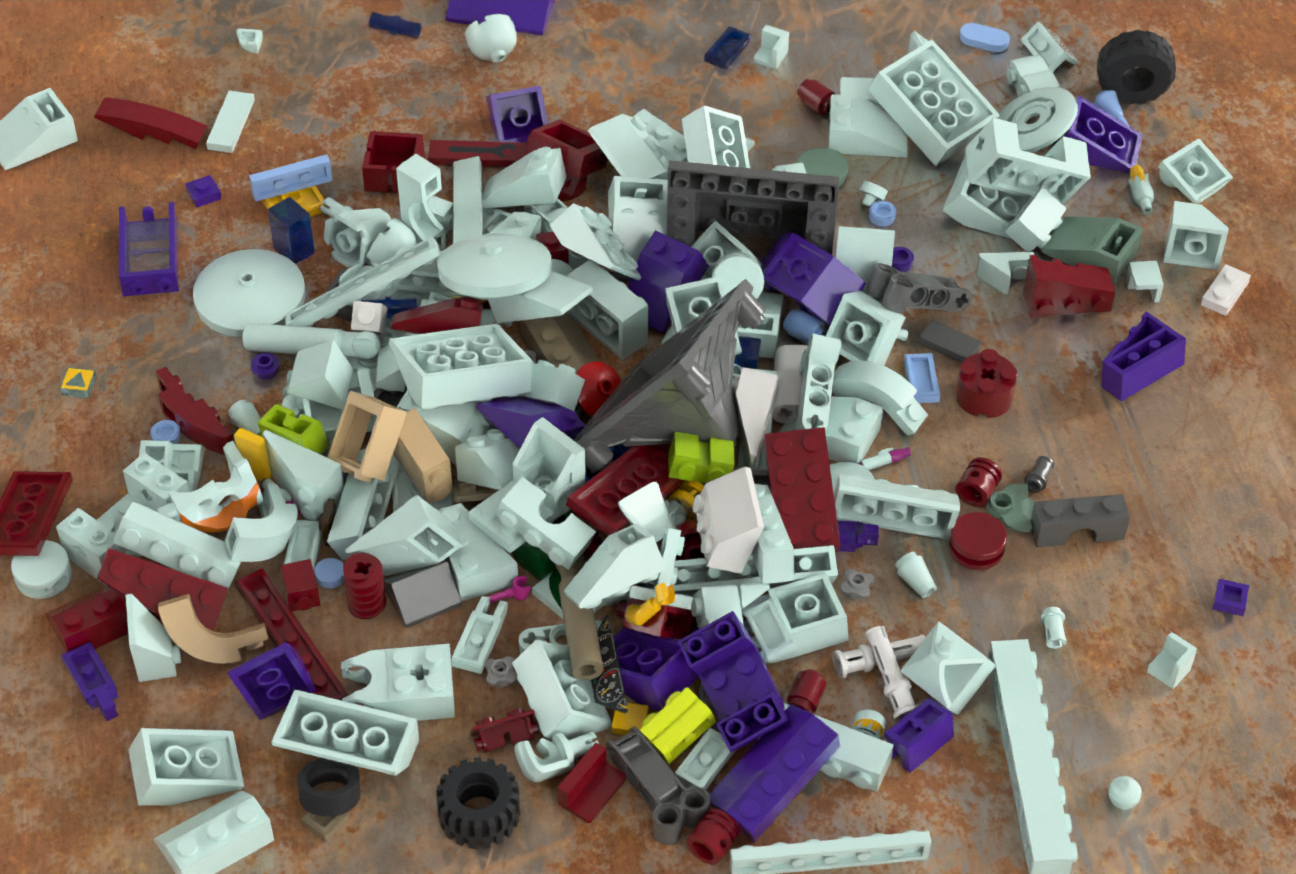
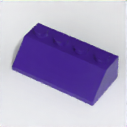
M792 704L785 710L788 722L762 735L709 794L710 806L729 814L737 822L741 832L754 843L840 747L839 735L814 714Z

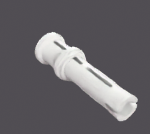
M877 626L869 629L865 634L885 683L883 692L892 704L895 712L893 714L894 721L899 722L918 705H915L910 689L912 686L910 681L905 679L900 672L899 664L888 640L885 627Z
M922 634L917 637L891 642L890 645L896 659L901 660L911 657L926 638L925 635ZM865 644L859 645L855 650L846 652L837 650L833 652V664L839 678H844L848 673L860 670L870 672L877 665L872 648Z

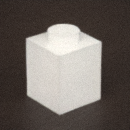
M354 301L351 330L354 332L370 331L376 335L385 336L387 307L382 303Z

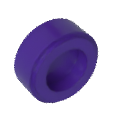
M894 247L892 267L899 272L909 271L913 267L914 254L908 248Z

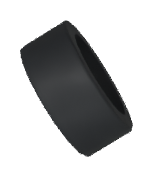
M325 758L309 762L298 774L300 804L308 812L324 817L337 816L350 811L357 805L361 797L359 770L354 765ZM324 782H339L346 785L341 789L327 792L313 788Z

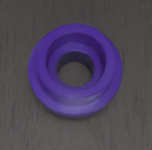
M269 353L259 354L251 361L252 372L262 380L272 379L280 368L278 358Z

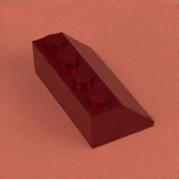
M159 562L156 563V564H158V565H161V566H164V567L169 568L168 566H165V565H163V564H161V563H159ZM109 586L102 587L45 613L65 652H69L88 642H91L94 649L128 634L126 597ZM152 614L157 620L161 619L160 617Z

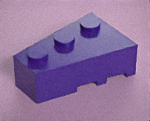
M1146 311L1142 315L1141 322L1129 330L1127 338L1123 342L1120 341L1102 361L1101 387L1120 401L1130 397L1184 365L1186 338Z

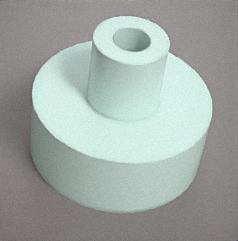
M865 180L859 190L866 195L862 204L870 207L875 200L884 201L888 193L883 187Z

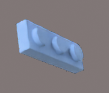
M327 155L249 175L255 202L333 181L331 164Z

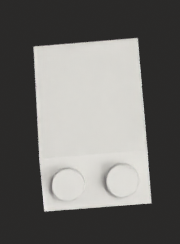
M743 367L741 376H735L732 387L734 388L737 405L739 438L746 466L751 469H757L763 447L764 434L767 432L775 401L778 375Z

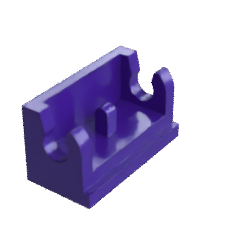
M928 697L884 733L887 742L894 745L892 759L897 757L899 753L902 757L903 768L911 773L954 737L952 712Z

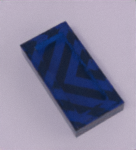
M729 26L704 54V61L727 70L751 42V34Z

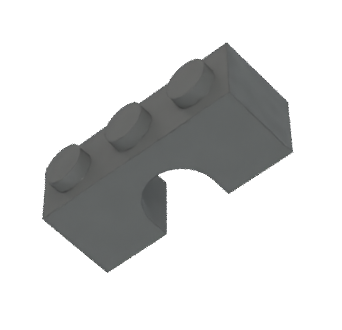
M1123 494L1034 502L1031 516L1032 534L1036 547L1066 545L1068 536L1080 529H1091L1095 542L1124 540L1130 516Z

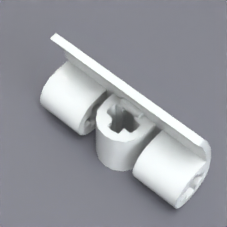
M785 345L775 351L774 371H777L778 376L772 418L776 422L790 423L797 417L802 382L799 368L803 352L807 349L808 345Z

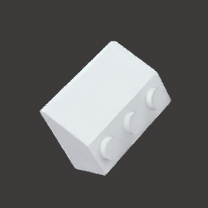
M743 467L706 483L701 494L697 495L694 499L693 512L697 515V532L701 536V552L704 553L707 567L741 574L764 529L753 476L749 467Z

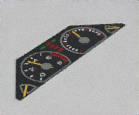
M607 614L597 630L603 672L600 676L591 680L594 700L597 704L627 713L628 707L609 614Z

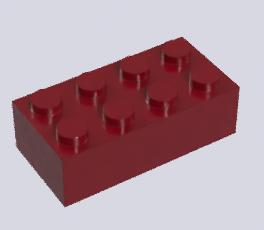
M825 427L764 434L763 443L769 490L793 548L834 546L835 552H839L841 545Z

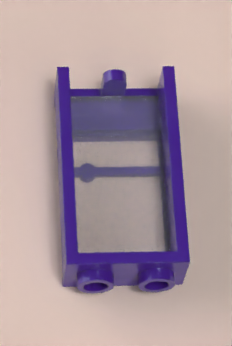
M174 202L168 203L169 218L155 219L153 208L146 206L142 209L143 221L128 222L125 206L119 207V279L123 296L179 291L178 220Z

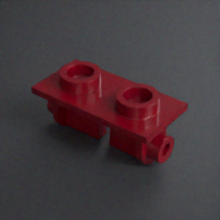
M519 708L506 713L507 717L495 721L494 717H487L476 721V726L472 727L470 735L478 734L479 738L474 739L477 752L483 750L484 753L506 747L503 736L505 734H509L512 745L534 739V735L539 734L537 723H530V719L533 718L535 711L526 712L525 708Z

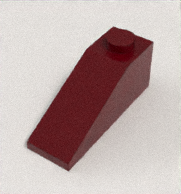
M465 296L461 297V299L452 298L396 313L393 317L391 329L426 334L480 326L483 303L478 302L473 297Z

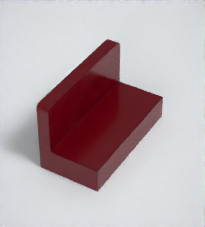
M595 742L557 787L558 805L586 823H591L624 784L626 774L606 763V748Z

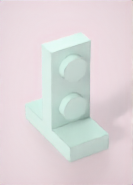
M665 527L660 554L666 570L658 573L659 576L654 579L653 588L637 584L630 586L631 589L626 592L629 598L647 601L651 597L656 598L654 588L656 585L665 583L666 587L671 584L675 586L678 576V568L674 567L676 555L681 556L684 547V537H680L681 530ZM675 592L676 600L669 605L690 610L693 597Z

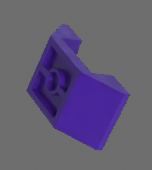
M794 233L782 234L761 261L762 265L760 267L764 276V288L769 291L775 288L805 306L812 316L828 326L833 321L843 295L861 291L866 285L863 279L835 256Z
M734 611L678 641L690 669L699 675L720 720L716 724L730 752L788 722L784 702L758 648Z

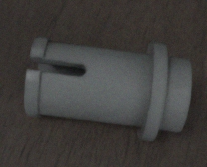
M1039 456L1036 459L1033 469L1024 477V482L1028 485L1029 491L1038 493L1046 488L1047 478L1054 468V462L1051 458Z

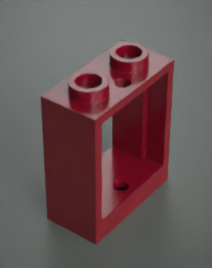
M559 119L531 131L527 138L528 148L526 155L543 147H550L551 149L560 148L566 174L576 179H581L599 171L607 165V156L590 133Z

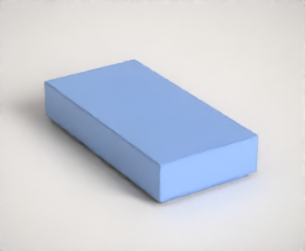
M932 353L904 354L903 362L906 379L917 390L913 396L918 403L939 402L940 392Z

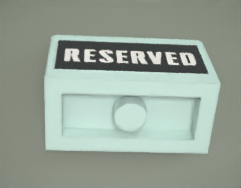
M1037 22L1021 39L1032 55L1039 54L1042 56L1048 70L1052 73L1065 59L1074 66L1078 63V60L1057 35L1040 22Z

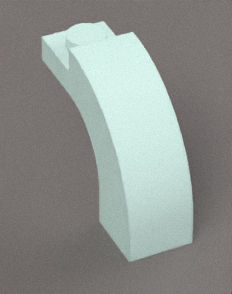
M851 361L839 366L834 372L832 393L836 397H857L883 407L907 436L914 434L928 416L926 411L913 397L917 392L915 387L901 375L883 365L870 361Z
M266 484L262 495L263 503L258 506L262 516L261 519L233 517L225 539L231 561H263L277 556L285 549L298 513L296 504H286V500L282 497L277 484Z

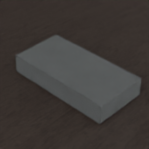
M933 319L919 336L918 342L961 363L969 356L978 353L982 346V341Z

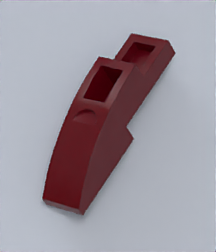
M166 366L156 370L161 391L158 396L164 416L168 420L176 422L180 427V432L193 442L202 445L208 450L225 455L223 447L227 443L234 441V437L230 428L220 423L217 410L213 406L209 407L203 398L195 401L190 393L186 394L183 391L184 387L178 375L173 376Z

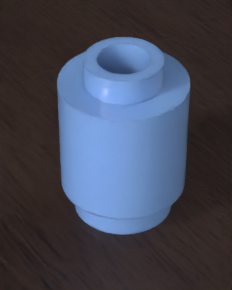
M793 309L784 321L783 328L787 330L788 334L808 345L812 333L822 336L827 334L825 323L803 310L797 311Z

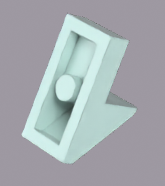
M1034 252L979 253L976 270L977 277L1002 293L1008 294L1011 279H1026L1029 257L1035 254Z

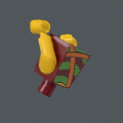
M665 583L656 585L654 587L656 598L651 597L647 601L629 598L628 601L621 600L617 606V616L624 619L623 626L625 628L658 637L683 639L692 634L695 617L692 615L691 609L669 605L676 600L673 584L667 587Z

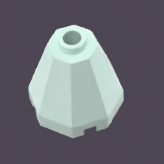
M373 208L348 210L325 220L324 240L327 246L332 244L334 251L331 252L333 258L347 268L370 261L366 256L379 233L382 232L384 234L386 231H389L390 228L386 225L391 221V217L382 209Z

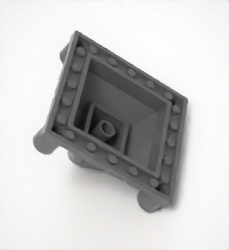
M747 279L743 280L636 364L573 441L585 449V467L592 474L597 471L600 473L613 463L611 458L614 453L609 448L620 444L624 446L671 444L675 431L698 435L700 442L708 443L710 437L733 441L734 447L736 446L738 441L735 438L739 434V423L734 388L732 387L737 342L734 336L739 324L743 329L750 327L753 330L765 319L763 313L766 310L752 295L754 287Z

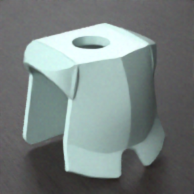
M656 482L646 485L618 503L619 508L631 525L636 523L654 536L655 542L663 538L665 527L675 528L673 519L669 516L659 485Z

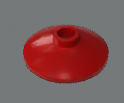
M593 361L583 365L576 373V375L585 379L577 402L583 411L593 417L621 383L619 375L612 367L603 362Z

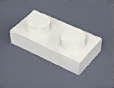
M1225 265L1203 296L1201 305L1226 316L1248 285L1251 275Z

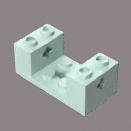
M992 118L965 148L969 183L1026 198L1032 197L1043 187L1064 205L1091 178L1086 142L1063 136L1045 156L1021 151L1019 149L1017 124L1002 119Z
M143 453L123 470L128 494L101 517L95 520L83 510L77 508L56 526L61 546L66 550L69 560L96 579L108 548L137 558L143 556L113 543L120 523L133 501L157 512L156 508L171 503L168 493L170 490L189 492L186 480L146 453Z

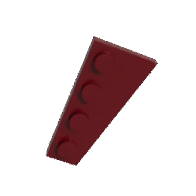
M110 548L106 551L97 577L99 581L125 597L128 594H133L149 612L160 618L159 602L189 594L198 620L212 631L215 629L228 587Z

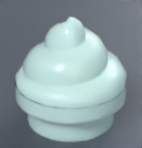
M1127 776L1115 778L1110 783L1108 789L1111 802L1120 809H1130L1137 805L1142 794L1141 787L1137 781Z

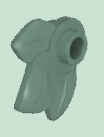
M1010 484L1003 491H997L992 494L986 504V509L991 516L1002 519L1005 526L1011 530L1023 533L1032 531L1031 516L1034 502L1036 501L1027 498V484Z

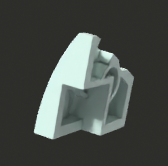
M141 440L139 457L146 453L186 480L189 492L197 490L205 449L202 445Z

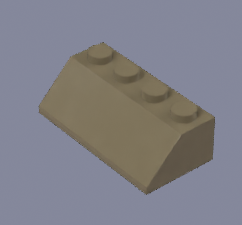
M564 313L560 316L520 321L521 338L528 350L535 351L537 363L538 360H543L555 365L556 368L559 367V364H564L576 369V374L583 365L599 361L572 315Z

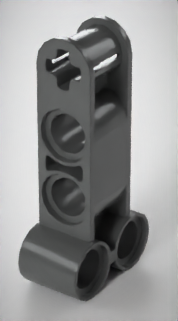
M883 263L875 264L866 287L868 294L882 299L881 305L896 313H904L906 307L961 312L972 301L971 292L961 288L956 279L952 277L899 272L894 267Z
M635 726L630 728L629 733L617 740L606 741L605 745L610 758L618 769L626 774V779L653 812V836L659 843L664 845L676 843L682 836L683 826L695 829L710 807V796L704 788L698 786L685 788L641 731ZM697 806V807H699V808H698V809H692V808H690V807ZM664 822H671V823H673V824L665 825V824H663V823H664Z

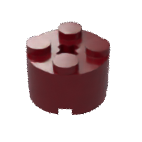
M985 349L982 353L969 356L961 363L956 388V398L959 406L967 413L977 417L978 413L988 414L987 418L998 417L1006 413L1013 401L1018 375L1017 369L1008 359L999 355L993 349Z

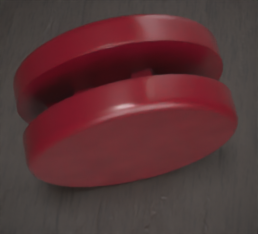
M972 512L962 515L956 520L954 528L951 529L949 540L950 554L957 563L968 569L985 570L992 568L1003 558L1007 541L1006 529L997 518L986 513Z

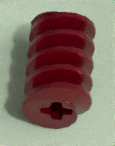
M358 553L350 556L343 565L348 609L356 618H374L383 612L386 606L382 564L379 559L368 553Z

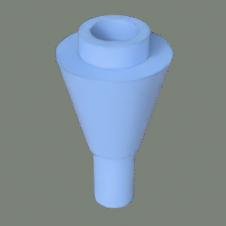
M1114 90L1100 92L1095 98L1094 105L1129 126L1123 117L1116 92Z

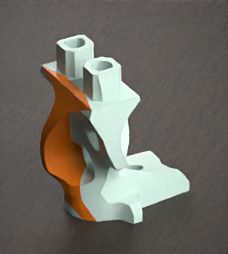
M231 441L223 447L231 474L228 481L214 482V480H211L202 488L193 492L170 490L168 493L171 503L156 509L158 513L203 533H218L229 530L233 517L246 518L248 510L263 503V497L248 460L242 457L234 442ZM230 496L227 501L219 505L224 497Z

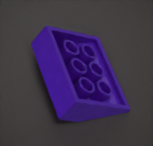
M449 0L446 22L471 25L473 22L478 21V24L486 22V16L503 14L508 15L511 21H513L516 32L543 36L555 0Z

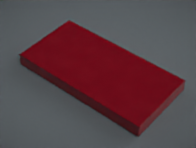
M13 472L0 499V555L39 556L72 484L71 472Z

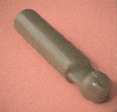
M582 554L569 570L562 565L555 564L561 574L562 580L559 584V593L572 674L579 680H592L603 672L593 608L580 609L564 592L565 588L585 565V557Z

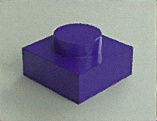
M211 175L185 184L186 191L197 208L222 199L221 192Z
M1218 579L1213 610L1244 616L1249 585Z

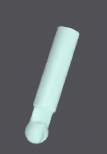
M248 323L245 326L242 339L246 351L297 354L300 350L334 339L344 356H354L362 359L373 358L378 354L381 347L377 335L370 331L346 332L342 329Z

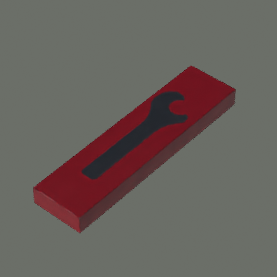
M430 140L428 161L433 165H453L454 161L479 156L481 166L508 167L526 156L528 144L522 142Z

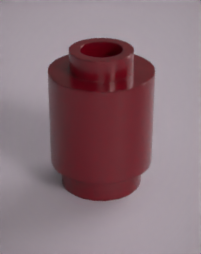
M811 79L804 80L797 90L800 101L817 113L824 114L830 112L831 95H835L832 90L817 80Z
M812 669L798 672L786 699L788 705L792 704L810 713H815L827 686L823 676Z

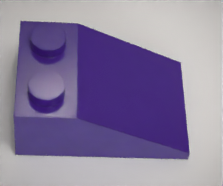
M1078 96L1075 99L1078 110L1073 124L1065 134L1053 142L1052 147L1063 136L1086 142L1089 165L1130 173L1132 166L1136 165L1143 134L1081 96Z
M655 230L640 252L637 260L638 268L636 269L642 278L640 280L631 278L628 289L637 297L643 298L647 303L648 327L665 334L672 324L665 288L700 281L709 265L699 250Z
M507 396L481 402L476 406L480 413L519 448L522 447L533 424L542 417L572 440L575 439L585 426L577 414L566 407L521 396Z
M625 627L613 636L624 693L640 705H647L649 708L661 711L666 706V701L670 695L676 691L682 692L686 687L689 688L699 678V675L690 669L678 643L679 640L658 637Z
M287 642L228 671L229 677L259 720L287 707L294 690L311 694L317 691L302 658L295 647Z

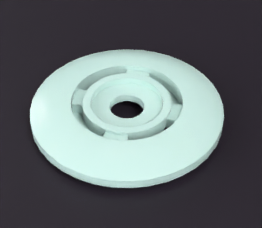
M1046 87L1017 97L999 112L1000 116L998 119L1017 124L1018 141L1021 150L1032 153L1047 147L1065 134L1073 124L1078 109L1076 100L1069 91L1057 87ZM1040 116L1037 122L1026 124L1031 117Z

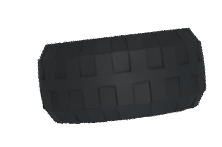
M1126 31L1116 37L1114 36L1101 48L1097 58V75L1102 90H1114L1119 102H1125L1126 104H1144L1157 99L1170 88L1175 79L1176 63L1171 45H1169L1165 38L1150 31Z

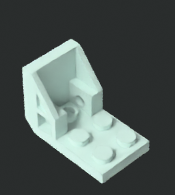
M543 417L533 424L512 464L513 480L468 512L469 520L509 553L524 544L526 540L515 529L503 525L495 514L500 501L522 476L547 494L539 514L543 520L550 524L570 510V508L565 506L568 496L585 484V449Z

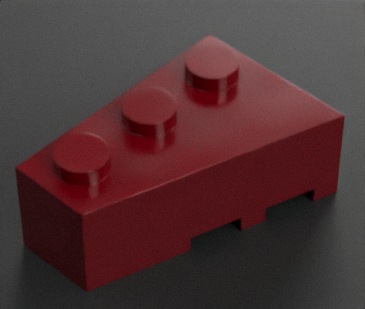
M1030 255L1023 295L1029 317H1045L1111 311L1115 289L1108 268L1076 263L1075 266L1062 264V261L1058 259L1048 262L1039 260L1038 256Z

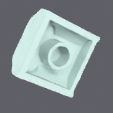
M1199 138L1163 160L1158 166L1160 168L1159 176L1161 181L1169 187H1177L1194 204L1200 203L1215 194L1233 179L1232 175Z

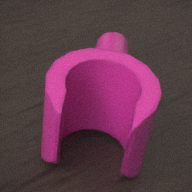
M517 576L511 588L487 597L490 598V603L514 597L517 600H525L529 596L531 586L524 587L527 583L526 576Z

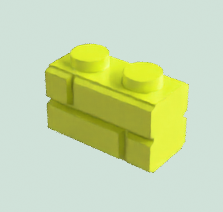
M686 687L682 692L676 691L670 695L666 701V706L660 712L648 715L643 721L640 731L661 758L670 765L715 724L716 720L712 711Z

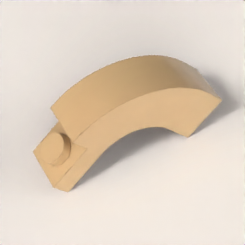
M189 594L158 603L161 620L168 635L183 651L200 660L212 663L241 661L239 648L245 647L246 651L263 646V641L268 640L265 623L232 633H217L209 630L198 620Z

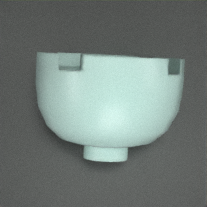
M496 14L486 16V22L478 24V21L473 22L464 33L471 52L477 58L484 61H492L494 63L503 61L512 52L517 40L515 26L508 15Z
M393 218L386 225L390 228L389 231H386L384 234L380 232L366 256L370 261H366V264L371 266L370 263L381 264L394 257L400 246L413 247L417 245L416 236L413 231L398 218Z

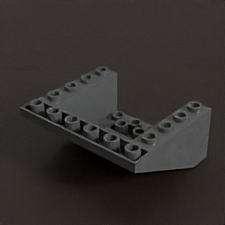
M669 160L667 236L691 247L698 240L699 231L705 232L716 221L731 235L779 239L782 234L794 233L833 255L839 177Z

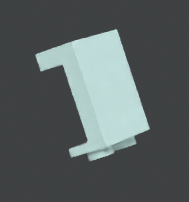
M358 370L359 383L349 385L347 398L350 391L374 397L369 370ZM296 396L298 411L304 410V415L321 421L326 438H334L343 410ZM372 414L366 432L373 430L377 419L376 415Z

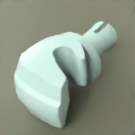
M589 732L586 735L568 740L565 735L559 733L553 735L552 743L542 738L537 743L536 749L544 756V759L534 754L528 740L522 741L515 745V756L522 773L527 779L532 782H542L572 770L574 759L584 756L595 744L592 740L597 737L594 732Z

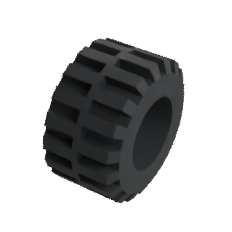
M481 757L474 758V762L469 763L465 759L460 761L459 767L451 766L448 769L449 775H442L440 778L441 785H437L436 790L438 818L442 830H445L446 836L450 840L455 838L456 844L460 846L467 843L470 849H476L477 845H483V849L490 848V843L495 842L497 845L502 843L503 836L510 837L513 833V827H517L519 823L518 782H515L514 774L512 771L507 772V766L504 764L495 765V760L489 758L486 762H483ZM475 797H485L494 801L493 804L483 809H470L463 805L466 801Z

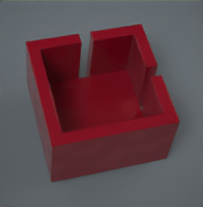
M370 131L366 147L367 151H365L362 165L364 191L388 192L389 189H393V193H399L396 168L414 154L425 159L423 134Z

